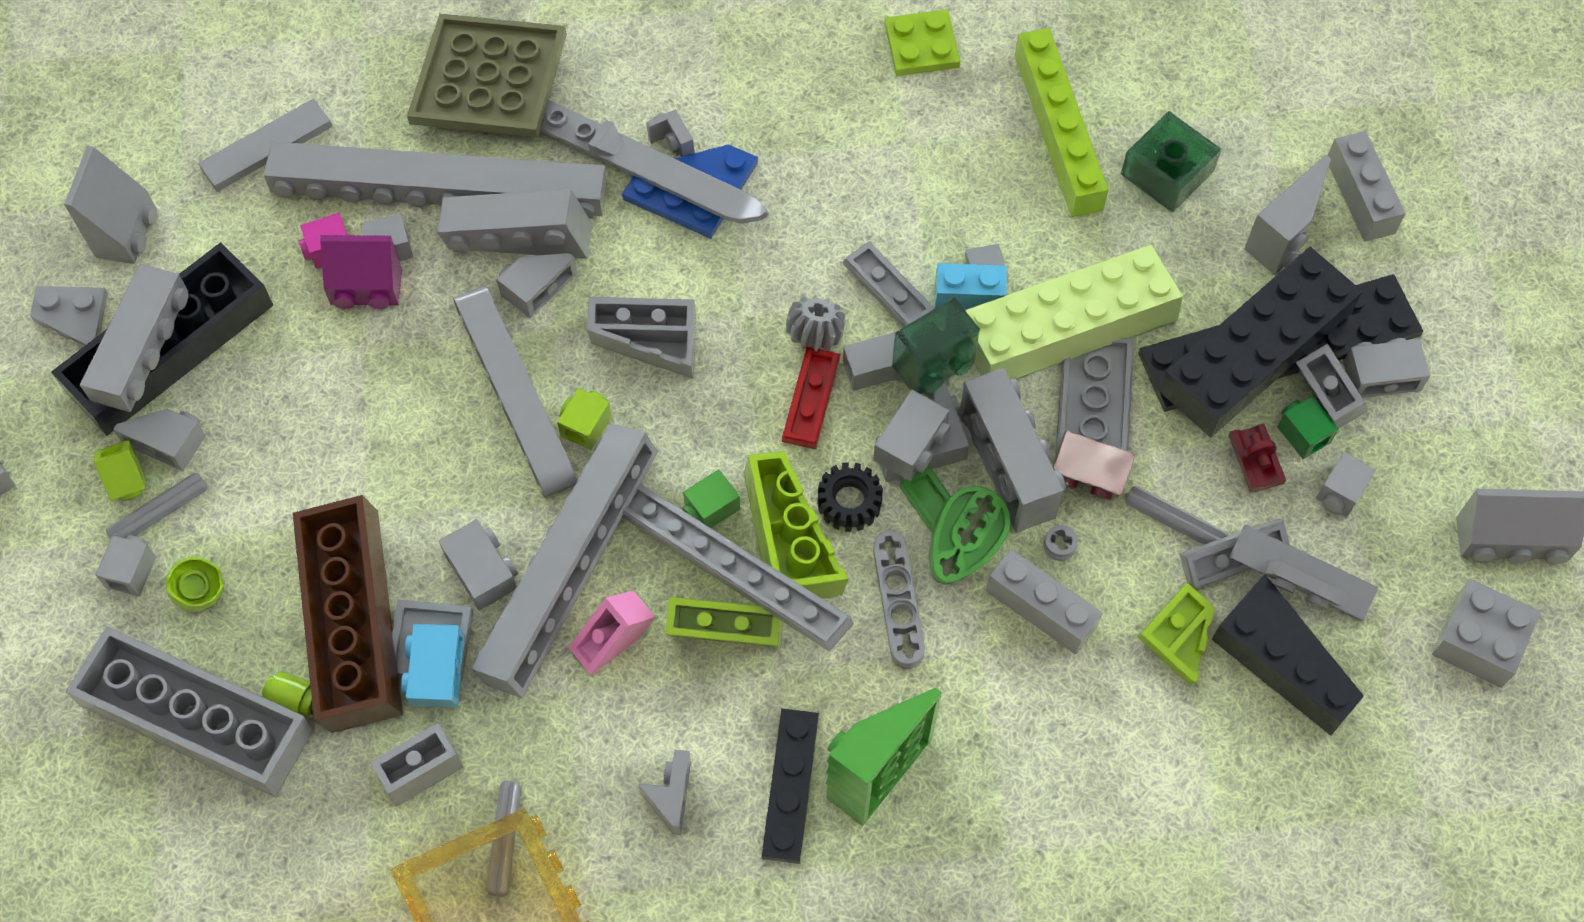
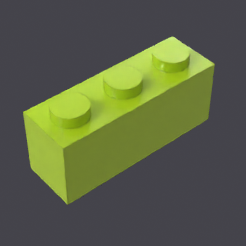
M669 597L665 634L668 636L781 648L783 621L760 606Z

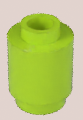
M279 671L275 676H270L266 680L262 690V697L307 718L314 716L309 681Z

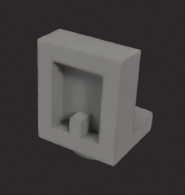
M676 109L668 113L658 114L646 123L648 139L651 144L665 138L672 153L678 151L681 157L695 153L694 140Z

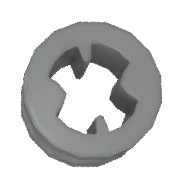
M1064 525L1054 526L1046 533L1043 545L1044 550L1054 560H1067L1075 553L1078 538L1070 527ZM1056 536H1062L1063 541L1070 543V545L1066 544L1065 550H1060L1057 544L1051 543V540L1055 542Z

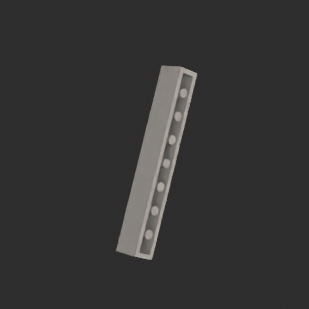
M610 423L605 434L599 439L597 448L588 464L582 469L580 478L571 494L566 497L563 508L553 525L549 527L546 538L536 555L531 559L521 582L512 592L508 605L501 617L495 622L493 631L483 649L476 656L471 670L486 685L520 698L524 696L624 515V509L629 506L639 484H641L658 453L645 432Z

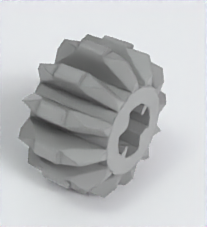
M816 295L812 299L802 296L800 301L793 302L789 308L786 332L791 335V342L801 343L802 349L812 347L817 352L821 347L825 350H830L832 345L839 344L846 322L845 314L840 311V305L830 304L829 298L822 300Z

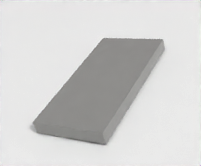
M1121 338L1113 341L1111 345L1072 359L1069 357L1063 360L1056 454L1065 431L1128 451L1134 339Z

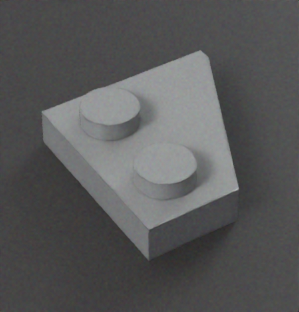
M36 286L30 317L34 322L43 327L51 328L59 335L67 339L71 338L85 346L100 335L108 292L105 288Z

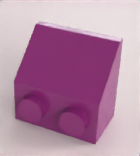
M321 235L323 286L330 305H335L342 309H350L354 305H369L375 309H385L389 305H399L402 267L391 236Z

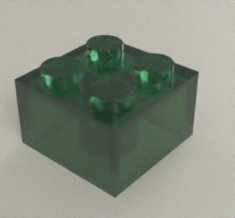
M1168 111L1126 152L1121 175L1173 213L1215 171L1222 149Z
M954 297L895 332L892 367L910 391L914 390L921 395L925 392L933 393L948 378L955 374L961 376L972 368L975 361L980 328Z

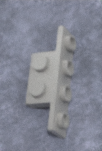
M1244 524L1229 557L1273 578L1274 586L1282 590L1294 593L1296 589L1308 595L1306 601L1316 606L1327 609L1330 605L1364 621L1378 590L1377 586Z

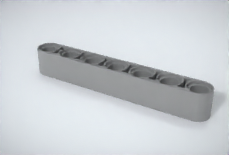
M486 285L454 297L453 301L458 314L462 316L464 327L471 342L475 344L477 355L484 370L488 372L490 383L497 398L501 400V406L510 426L515 430L516 439L524 456L528 458V464L536 482L542 488V495L546 498L576 485L577 478Z

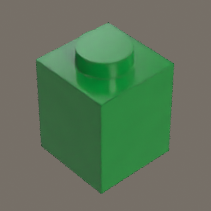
M1313 396L1303 402L1295 400L1287 405L1281 412L1283 416L1277 426L1302 459L1330 444L1339 430Z

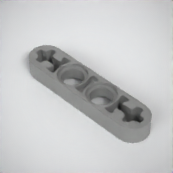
M885 531L876 537L873 555L890 654L897 666L903 669H911L921 663L924 657L925 645L907 545L900 533ZM885 542H891L893 547H899L895 549V564L889 566L887 551L880 550L884 548ZM891 575H899L905 579L906 585L901 590L893 591L886 586L885 580ZM899 608L906 609L911 613L912 619L908 624L899 625L892 620V612ZM909 633V645L912 649H917L913 652L912 658H906L905 653H898V651L902 650L903 646L902 634Z

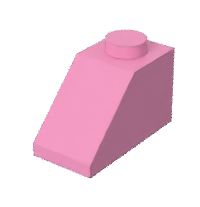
M634 591L606 597L568 648L588 673L592 675L638 641L656 617Z

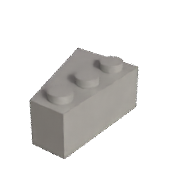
M589 297L587 331L591 344L690 378L694 376L697 315L695 300Z

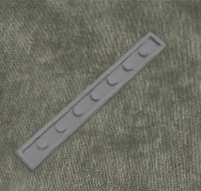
M639 484L629 506L624 509V515L622 516L624 519L830 652L854 624L852 618L642 484Z

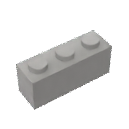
M1363 131L1335 138L1328 153V157L1331 158L1329 168L1364 242L1396 234L1406 213L1367 132Z
M1012 549L1009 550L989 575L986 592L1075 655L1099 624L1102 616L1100 610Z

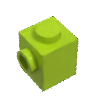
M577 388L573 397H568L561 407L560 418L557 421L560 436L592 451L612 417L610 403L602 394L596 391L586 392Z
M130 439L94 452L93 463L110 501L118 498L123 501L132 499L140 495L142 490L146 488V476Z

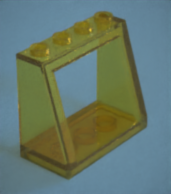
M525 808L390 869L414 922H437L417 878L480 846L518 830L562 922H581L575 911L581 904L572 885L564 888L558 877V873L564 871L554 849L546 852L540 838L546 836V832L537 814L529 817Z

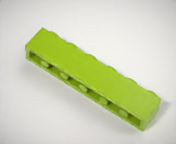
M1050 28L1020 33L1017 38L1015 59L1070 215L1075 217L1103 211L1109 189Z

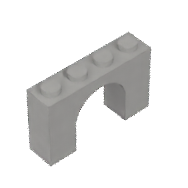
M924 325L843 346L842 361L853 391L888 381H905L916 385L930 400L950 410L947 424L951 426V429L941 445L936 443L930 451L933 455L928 466L935 469L967 460L968 449L972 446L971 434L967 426L961 425L958 417L961 415L958 399L955 395L950 396L947 388L949 377L944 365L939 366L936 359L938 349L933 336L927 335ZM879 464L885 482L902 478V476Z

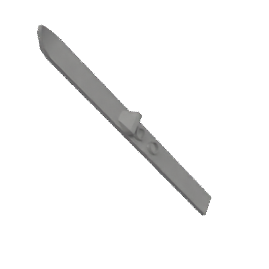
M548 100L540 132L728 221L743 224L760 221L768 217L769 212L748 193L619 133L614 123L608 120L601 125Z

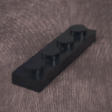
M781 708L761 856L764 860L800 864L819 713Z

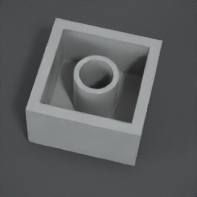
M1469 579L1457 594L1432 655L1502 688L1515 675L1541 611Z

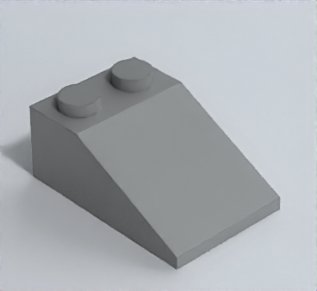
M87 146L64 205L96 258L135 264L138 253H143L145 250V234L149 224H154L156 220L157 207L144 187L95 147Z
M1327 155L1264 208L1255 219L1244 250L1274 275L1283 267H1287L1301 254L1299 250L1309 239L1306 233L1312 222L1331 158Z

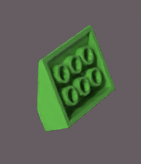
M935 687L855 723L847 733L841 730L831 741L827 749L831 753L827 759L829 765L826 771L828 774V779L825 783L827 785L826 799L861 826H864L931 742L942 692Z

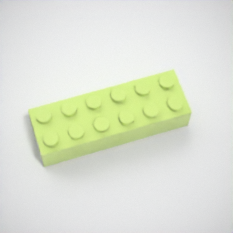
M1148 245L964 310L961 314L960 334L981 375L1005 368L1010 379H1017L1061 363L1066 358L1070 357L1072 359L1111 345L1113 341L1121 338H1130L1177 321L1183 295L1152 245Z

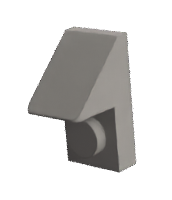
M675 749L673 762L666 761L663 783L669 785V787L639 784V790L642 797L672 834L681 835L691 757L690 751Z

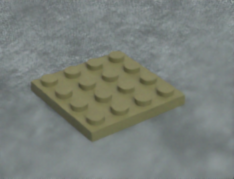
M439 14L407 114L409 124L538 138L567 36L565 26Z

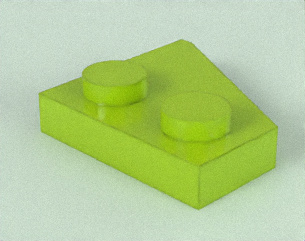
M1187 582L1137 637L1187 683L1193 685L1199 679L1200 672H1198L1201 655L1206 649L1208 640L1207 630L1208 626L1212 623L1215 607Z

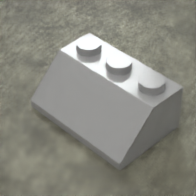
M1477 488L1456 516L1461 557H1473V560L1476 562H1489L1496 558H1509L1512 563H1526L1532 559H1546V562L1549 564L1568 562L1582 547L1584 536V491Z

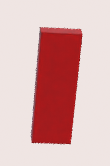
M806 347L782 435V442L817 449L841 354L821 349L815 352L812 347Z

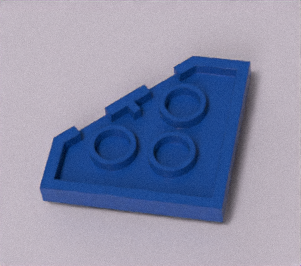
M729 144L675 158L742 190L758 164L757 156ZM635 176L632 177L622 193L624 201L712 239L724 219Z

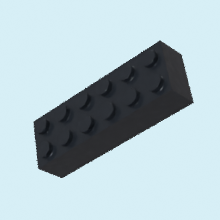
M221 242L179 273L188 290L186 306L179 310L174 321L173 333L169 339L164 341L159 352L158 364L154 370L150 371L145 381L144 393L141 399L135 402L131 412L90 401L80 386L106 330L51 371L64 392L106 436L113 432L116 424L127 421L274 306L264 284Z
M1309 247L1165 372L1159 392L1211 438L1353 312L1363 291L1312 247Z

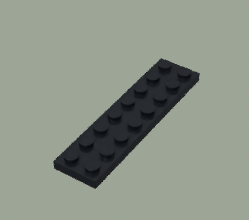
M1392 274L1357 284L1356 286L1363 292L1353 312L1299 360L1326 344L1329 345L1338 361L1345 359L1351 347L1362 342L1380 344L1397 338L1410 340L1420 337L1423 329L1395 275ZM1219 325L1139 349L1138 355L1164 412L1178 409L1159 392L1165 372ZM1293 364L1279 378L1299 373L1297 364Z

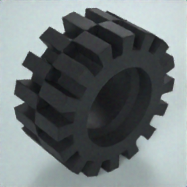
M849 462L842 463V469L840 470L835 465L831 467V474L825 472L822 476V482H819L817 504L819 513L824 515V521L827 524L832 522L833 528L839 530L840 526L845 527V532H851L852 527H857V531L864 529V524L867 523L870 526L874 523V517L878 518L880 508L882 507L883 488L882 485H879L880 479L878 476H871L872 470L866 467L862 471L861 464L855 463L854 468H849ZM854 487L862 492L864 500L856 508H845L837 502L836 495L842 488Z

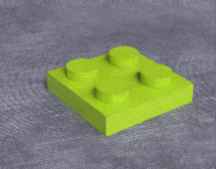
M948 9L885 17L884 24L896 76L960 68L959 53Z

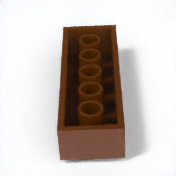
M363 495L293 512L314 721L330 733L402 716L403 709L392 637L393 628L378 510Z

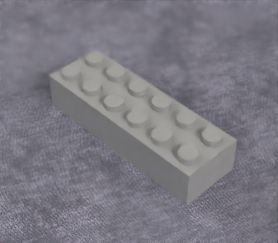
M108 626L65 691L80 707L276 797L314 731L303 715Z

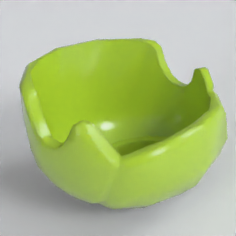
M187 557L176 562L166 578L168 597L173 604L183 611L201 612L211 608L220 599L224 589L220 568L209 560L200 557Z

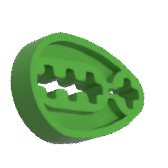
M970 486L957 491L943 504L935 521L929 548L930 573L938 583L951 584L971 575L982 567L1005 541L1010 529V514L1005 502L997 493L985 487ZM986 498L989 501L987 507L991 512L987 511L980 516L978 522L983 525L982 528L977 527L971 531L970 538L974 540L973 543L968 542L962 545L960 543L962 537L957 532H962L969 527L970 521L966 516L971 517L976 514L980 506L975 502H980ZM956 553L952 560V568L956 572H951L944 576L942 574L944 567L939 564L940 561L945 562Z

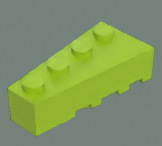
M777 451L748 455L744 478L761 560L820 598L843 595L849 578L844 568H840L834 556L835 551L829 539L826 540L818 524L819 519L814 509L810 508L803 494L804 490L785 452Z

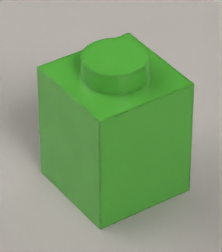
M719 469L683 492L685 506L682 507V510L710 528H713L740 510L739 494Z

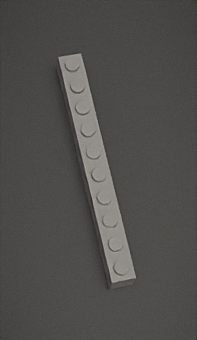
M272 141L264 171V178L270 192L282 197L299 194L308 195L313 199L340 197L349 202L368 199L380 204H390L396 201L407 202L416 207H422L426 204L442 206L443 197L571 189L588 218L603 216L607 188L605 165Z

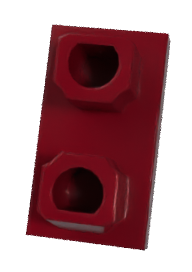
M1264 423L1245 430L1230 431L1228 436L1250 492H1257L1285 484L1286 478L1276 455L1277 447L1275 442L1270 439Z

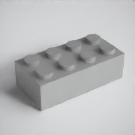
M1001 368L964 381L960 410L963 422L970 431L972 441L997 494L1003 499L1009 510L1010 521L1017 533L1056 519L1066 486L1061 472L1058 469L1054 470L1050 463V451L1046 441L1039 439L1034 430L1036 425L1032 412L1029 408L1024 409L1020 401L1021 393L1014 378L1010 379L1005 368Z

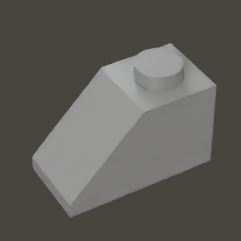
M570 253L520 256L513 264L505 266L497 278L500 295L531 318L577 274L575 258Z
M167 408L118 423L113 429L121 442L130 439L135 450L181 471H184L206 437L199 426L200 421L195 416L185 411H181L178 414Z

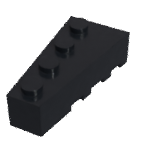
M1266 574L1262 576L1223 620L1212 638V641L1330 736H1332L1364 697Z

